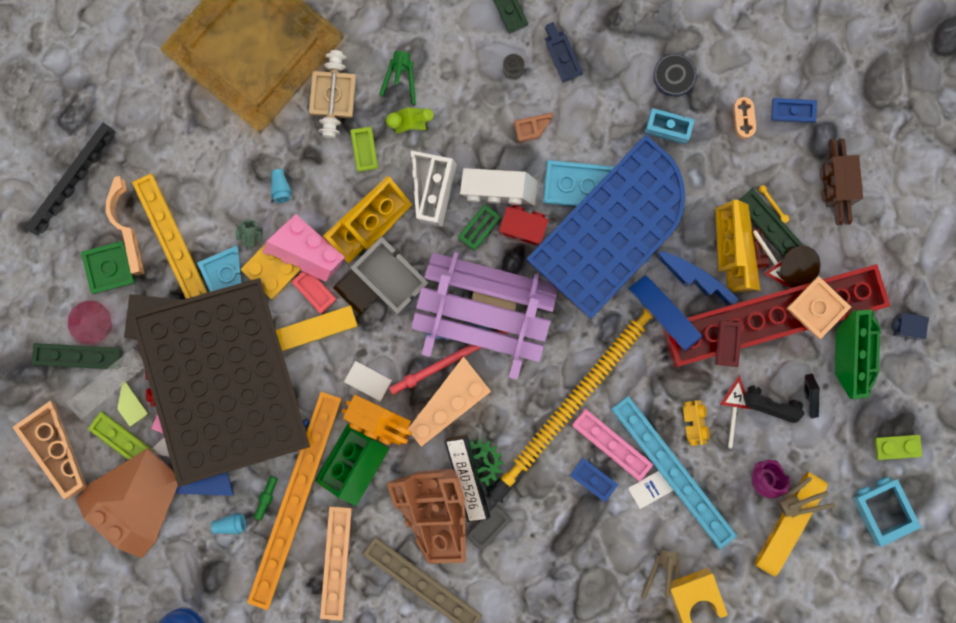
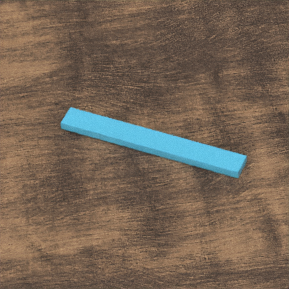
M626 396L612 407L611 411L652 464H654L718 549L721 550L737 537L735 532L631 398Z

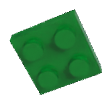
M124 241L81 252L91 294L94 295L136 284L134 275L130 272Z

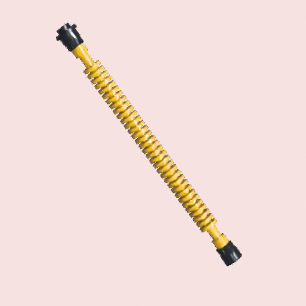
M645 308L642 311L643 314L636 322L631 320L630 324L626 326L627 329L623 330L625 334L620 333L619 336L621 338L617 337L615 339L617 342L614 341L612 343L614 347L609 346L608 349L610 351L606 350V355L603 354L601 356L602 359L599 358L597 360L599 364L595 363V368L592 367L590 369L593 373L589 371L586 373L589 378L587 376L583 377L585 382L582 380L579 382L582 386L578 384L575 386L578 391L576 389L572 390L574 395L571 393L568 395L571 399L567 397L564 399L567 404L565 402L561 403L563 408L560 406L557 408L560 412L556 410L553 412L556 417L551 415L552 421L547 419L546 422L549 425L545 423L542 425L545 430L540 428L541 434L536 432L535 435L538 438L534 436L531 438L534 443L528 442L530 448L525 445L524 448L527 451L525 452L523 449L520 451L523 456L517 455L519 461L514 458L513 461L516 464L513 468L493 483L490 488H486L489 492L486 496L495 504L498 501L504 502L503 499L516 481L517 475L523 469L527 472L528 469L525 466H532L529 461L534 463L536 460L533 457L535 456L537 459L539 457L537 452L543 453L540 448L544 450L547 448L544 443L549 446L550 442L548 439L554 440L551 435L555 437L558 435L555 430L560 433L561 429L559 426L565 427L562 422L566 424L569 422L566 417L571 420L572 416L570 413L576 414L573 409L577 411L580 409L577 404L582 407L583 403L581 400L587 401L584 396L588 398L591 396L588 391L593 394L594 390L592 387L594 389L598 388L595 383L599 385L602 383L599 378L604 381L605 377L603 374L605 376L609 375L606 370L611 372L613 369L610 366L615 368L616 364L614 362L619 363L620 360L618 358L622 359L624 357L622 354L626 355V350L629 351L631 349L630 346H633L634 342L638 340L637 337L640 338L642 336L641 333L645 332L643 326L649 319H653Z

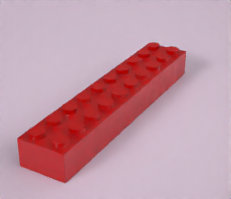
M878 264L822 279L851 306L839 321L846 319L853 310L872 309L876 311L890 307ZM810 283L688 317L687 319L702 335V338L685 352L672 336L670 337L663 329L674 368L716 356L720 320L743 323L740 349L808 330L786 308Z

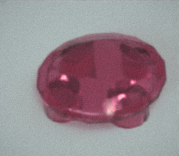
M84 301L77 304L68 316L70 334L77 341L84 344H94L101 341L112 329L109 311L96 301Z

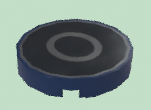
M679 53L668 54L662 57L656 64L653 79L657 89L664 95L680 97L692 89L697 73L693 62L687 56Z

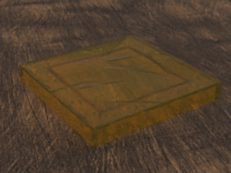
M202 0L163 44L160 50L255 131L261 134L312 76L313 71H316L325 61V54L334 50L344 39L343 33L303 0Z

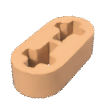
M747 97L739 98L733 105L734 127L736 135L740 139L746 140L752 137L756 131L755 110L751 99ZM742 103H744V106H748L745 116H743L742 109H738ZM745 120L746 126L748 128H751V130H749L747 134H745L744 130H740V128L743 127Z

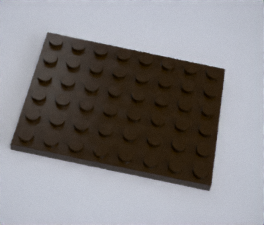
M261 278L130 315L178 487L310 448Z

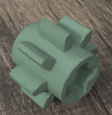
M245 220L241 225H237L236 240H241L243 246L253 247L257 245V241H262L263 227H258L256 221Z

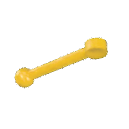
M761 185L759 187V192L765 195L770 204L779 214L780 219L783 221V223H787L789 221V216L784 215L782 213L780 208L777 206V204L774 202L772 197L767 192V187L765 185Z

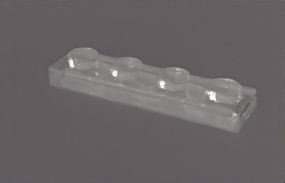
M134 346L66 404L82 420L144 368L141 353Z

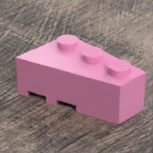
M296 214L266 241L263 250L264 254L282 259V262L286 264L291 263L301 268V271L325 282L340 269L345 258Z

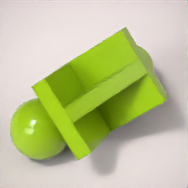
M407 107L388 114L386 124L388 127L395 129L396 134L409 130L425 131V122L433 119V112L429 108Z

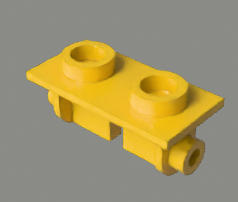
M702 400L694 401L695 405H693V401L684 402L685 422L693 421V426H685L687 442H690V446L699 445L698 441H700V445L708 444L707 439H710V432L708 426H705L704 417H707L705 404H702Z

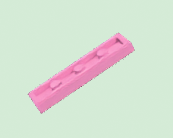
M586 408L571 425L639 482L654 465Z

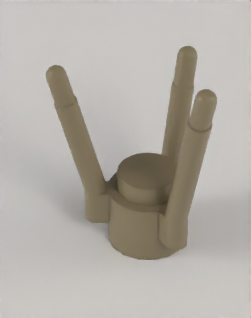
M811 477L806 478L787 494H783V499L779 501L785 516H792V518L800 514L834 508L836 505L831 503L801 509L802 505L828 495V492L824 491L800 501L797 496L792 497V495L812 480Z
M661 550L660 556L656 555L654 566L642 594L643 599L647 596L659 564H661V569H667L665 597H669L672 570L674 571L675 579L680 578V559H678V553Z

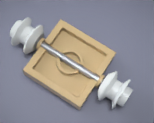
M331 50L330 53L325 54V57L329 59V63L324 64L330 72L313 71L309 106L310 115L326 116L319 120L323 124V128L318 130L326 138H335V135L340 134L336 130V126L340 125L341 122L335 117L353 119L356 74L339 73V71L346 68L342 64V60L347 59V57L343 55L342 51Z

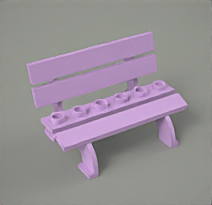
M432 252L424 278L439 282L438 290L421 287L416 308L436 313L437 316L416 311L411 329L432 334L431 336L426 335L422 355L431 356L436 336L453 339L514 355L509 378L518 380L523 361L518 359L519 357L540 362L544 345L524 340L523 338L528 337L545 342L551 320L536 317L535 314L537 308L553 312L558 289L551 283L538 280L539 274L537 273L534 274L532 279L459 260V253L454 252L453 258ZM449 285L527 305L526 312L524 314L448 294ZM442 315L459 320L475 323L478 325L494 328L497 330L519 335V338L451 321L441 317Z

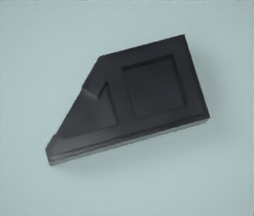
M813 373L807 374L804 377L805 398L809 401V416L812 419L819 417L820 388Z

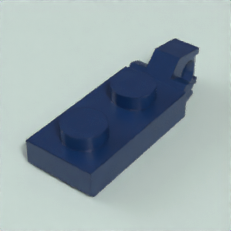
M554 22L545 25L548 35L545 38L546 46L562 83L583 75L567 35H564L563 31L558 32Z

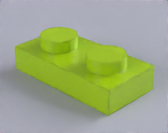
M920 435L874 438L876 460L922 457Z

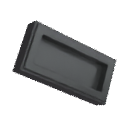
M497 504L489 511L490 518L488 520H480L466 535L481 552L512 520Z

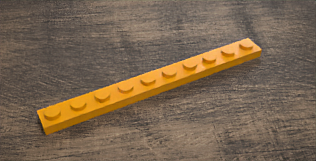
M320 392L306 432L310 448L300 450L250 592L248 604L265 610L270 608L342 401L339 397Z

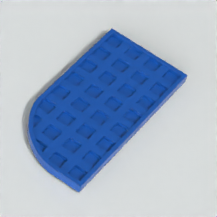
M645 135L533 251L526 261L591 320L676 230L685 205V187L677 164L668 153L650 137Z

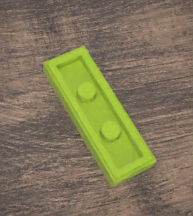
M100 411L88 428L90 432L128 460L148 448L153 452L155 451L103 411Z

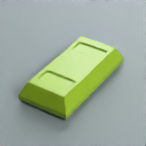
M372 126L350 130L357 172L378 169Z

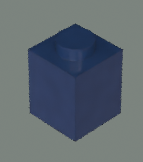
M907 313L897 314L892 321L893 336L914 340L926 339L929 317Z

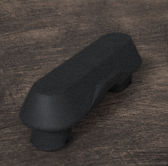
M755 385L749 386L748 392L743 395L745 405L748 408L792 423H797L805 414L802 410L803 403L801 401L797 403V400H791L789 405L776 403L771 398L762 396V390L759 387L755 388Z

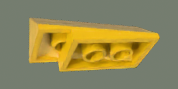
M387 176L327 231L323 238L345 257L344 260L347 263H350L363 249L368 250L413 204L394 181Z
M732 200L715 208L718 272H726L727 288L733 294L761 291L749 205L739 200Z

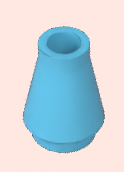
M282 169L271 171V198H273L275 203H284L291 200L292 191Z
M236 512L219 520L212 521L211 529L213 534L240 535L241 532L246 530V520L243 514Z

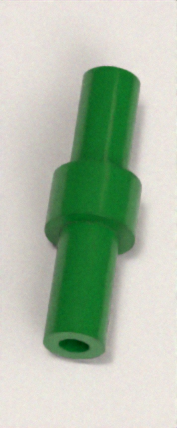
M269 477L264 492H261L258 500L260 502L254 515L255 519H263L267 506L271 504L274 497L272 493L278 478Z

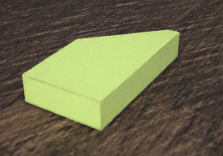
M124 381L121 386L117 409L127 424L132 427L148 416L149 412L128 382Z

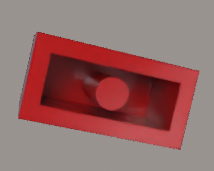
M517 205L507 206L499 234L539 246L549 219H546L544 214L533 211L532 214L524 212V208Z

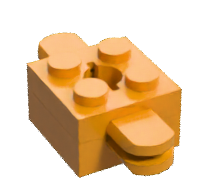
M355 394L351 402L346 400L345 405L348 406V409L343 408L341 412L345 414L343 419L350 422L349 427L359 432H362V429H364L363 433L366 436L375 440L378 438L380 442L389 446L391 442L398 445L401 442L407 444L408 440L404 436L405 434L409 436L412 434L411 431L407 430L411 423L410 420Z

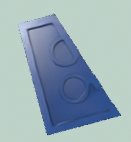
M228 473L178 487L175 493L234 496Z

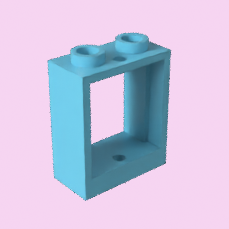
M889 476L876 481V486L860 488L857 490V495L852 496L874 544L880 547L921 528L898 479L889 478ZM892 488L907 520L880 532L865 500Z

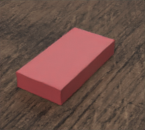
M301 272L291 281L320 314L337 301L318 278L308 273Z

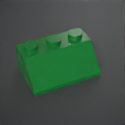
M347 424L316 477L315 482L339 499L357 506L390 448L366 436L363 432L349 427L350 424Z

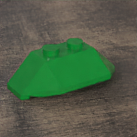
M872 309L853 310L836 329L834 374L850 399L870 397V390L874 386L879 374L881 329Z

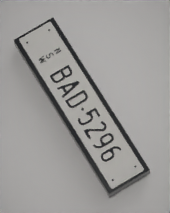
M468 435L446 438L444 442L451 466L458 475L465 497L467 521L488 520L490 513Z

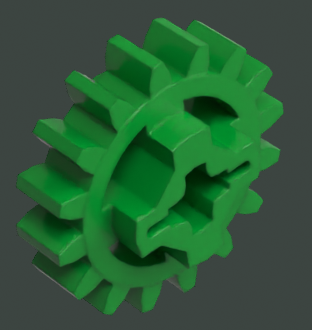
M478 439V444H474L471 440V450L481 448L480 453L473 455L474 459H479L481 456L484 458L483 462L490 466L489 468L481 466L477 469L478 474L485 470L491 472L489 475L480 478V481H485L488 486L490 478L495 481L497 480L495 473H502L498 468V465L504 464V462L498 461L502 453L496 454L497 446L489 447V440L485 444H482L481 439ZM489 451L494 457L495 464L489 463L487 459Z

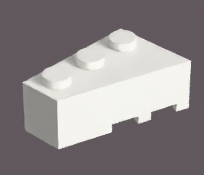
M411 151L416 218L421 223L443 227L457 164L452 158Z
M463 168L460 194L470 202L486 200L494 204L502 202L512 205L535 206L538 181L527 172Z

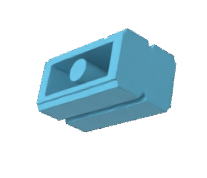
M652 108L644 134L686 145L690 139L695 119L683 118V116Z

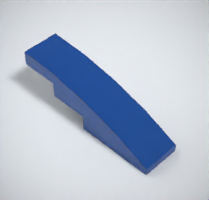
M660 251L656 255L685 287L693 282L707 297L715 292L727 306L733 305L738 300L728 288L701 268L664 251Z
M644 275L629 287V290L654 320L658 321L669 336H672L684 352L702 338L697 329L647 275Z

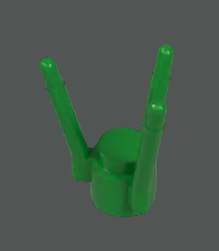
M395 51L393 53V59H390L389 68L379 95L381 97L384 95L393 70L396 71L394 84L398 85L400 73H404L408 69L411 102L414 106L416 105L413 78L414 62L410 61L411 55L404 51Z

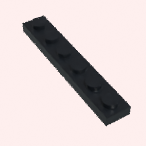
M102 122L25 226V229L37 236L47 230L48 222L53 215L56 216L61 211L64 200L72 196L76 184L88 174L87 169L100 158L101 150L105 145L107 146L112 142L115 131L110 126Z

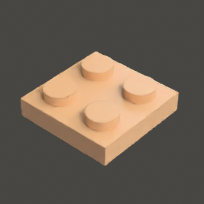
M818 276L786 309L820 340L851 306Z

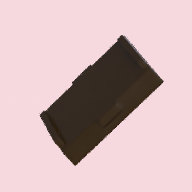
M352 269L333 287L359 315L379 297Z

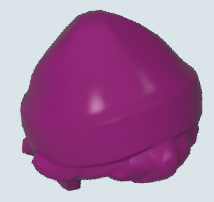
M768 459L755 464L751 473V483L758 495L776 499L782 494L788 493L790 477L784 473L777 460Z

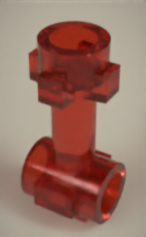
M754 229L764 239V233L761 232V229ZM753 234L758 271L765 270V268L769 267L768 255H763L762 247Z

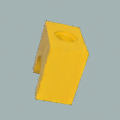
M708 568L671 581L669 594L680 623H692L690 619L691 608L697 602L704 600L711 602L712 609L720 618L728 616L714 575Z

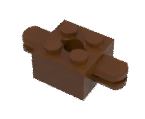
M839 138L837 141L836 139H829V160L820 168V179L824 183V189H822L821 193L822 201L825 202L826 208L834 207L836 225H842L843 222L845 225H851L853 220L851 206L863 199L859 155L847 156L844 138Z

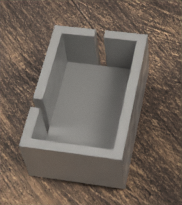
M381 236L350 268L400 316L413 303L410 298L413 296L417 299L420 295L421 287L428 288L429 283L400 254L395 258L396 250Z

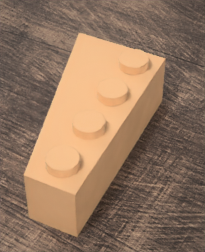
M464 357L408 428L421 447L491 392Z
M49 401L13 426L15 432L64 500H70L86 489L85 479L56 403Z

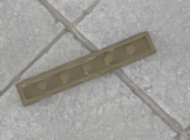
M375 536L363 552V556L454 623H478L483 616Z

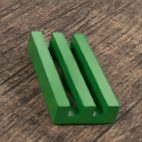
M484 204L458 236V239L475 252L502 217ZM485 211H487V216L483 219V221L479 224V226L475 229L471 236L468 239H466V234L470 231V229L474 226V224L478 221L482 214ZM492 216L495 217L476 243H471Z

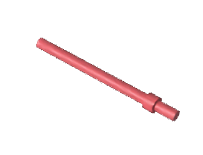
M501 330L494 331L505 335L509 334V332ZM470 344L413 375L409 374L403 377L404 380L389 387L392 395L408 387L410 389L416 386L417 382L482 347Z

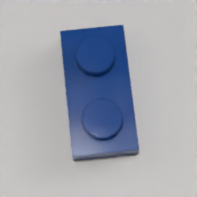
M773 98L771 121L815 123L817 100Z
M584 458L579 461L569 475L604 502L608 500L618 486L616 482Z

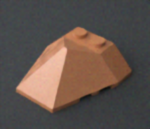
M148 448L91 482L76 501L83 518L119 550L143 558L159 537V531L166 519V513L173 501L178 484L174 470Z
M454 469L419 471L389 481L387 486L392 502L396 509L400 508L406 518L404 523L407 528L411 527L417 537L415 541L428 563H464L466 561L465 497L458 475Z

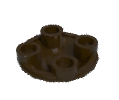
M809 246L789 247L781 262L780 278L793 288L811 283L820 273L821 263L819 255Z

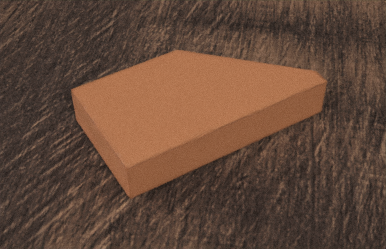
M553 112L514 121L518 143L539 139L553 118Z

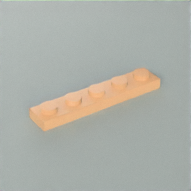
M329 506L320 619L343 620L352 508Z

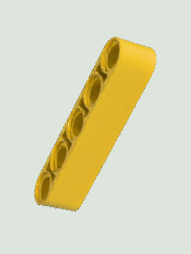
M808 471L804 474L799 484L808 477H811L812 480L792 495V497L797 496L800 501L826 491L828 483ZM821 498L802 505L801 509L817 506ZM782 512L757 556L754 565L773 577L777 576L813 512L800 514L793 518L792 516L786 517L784 512Z

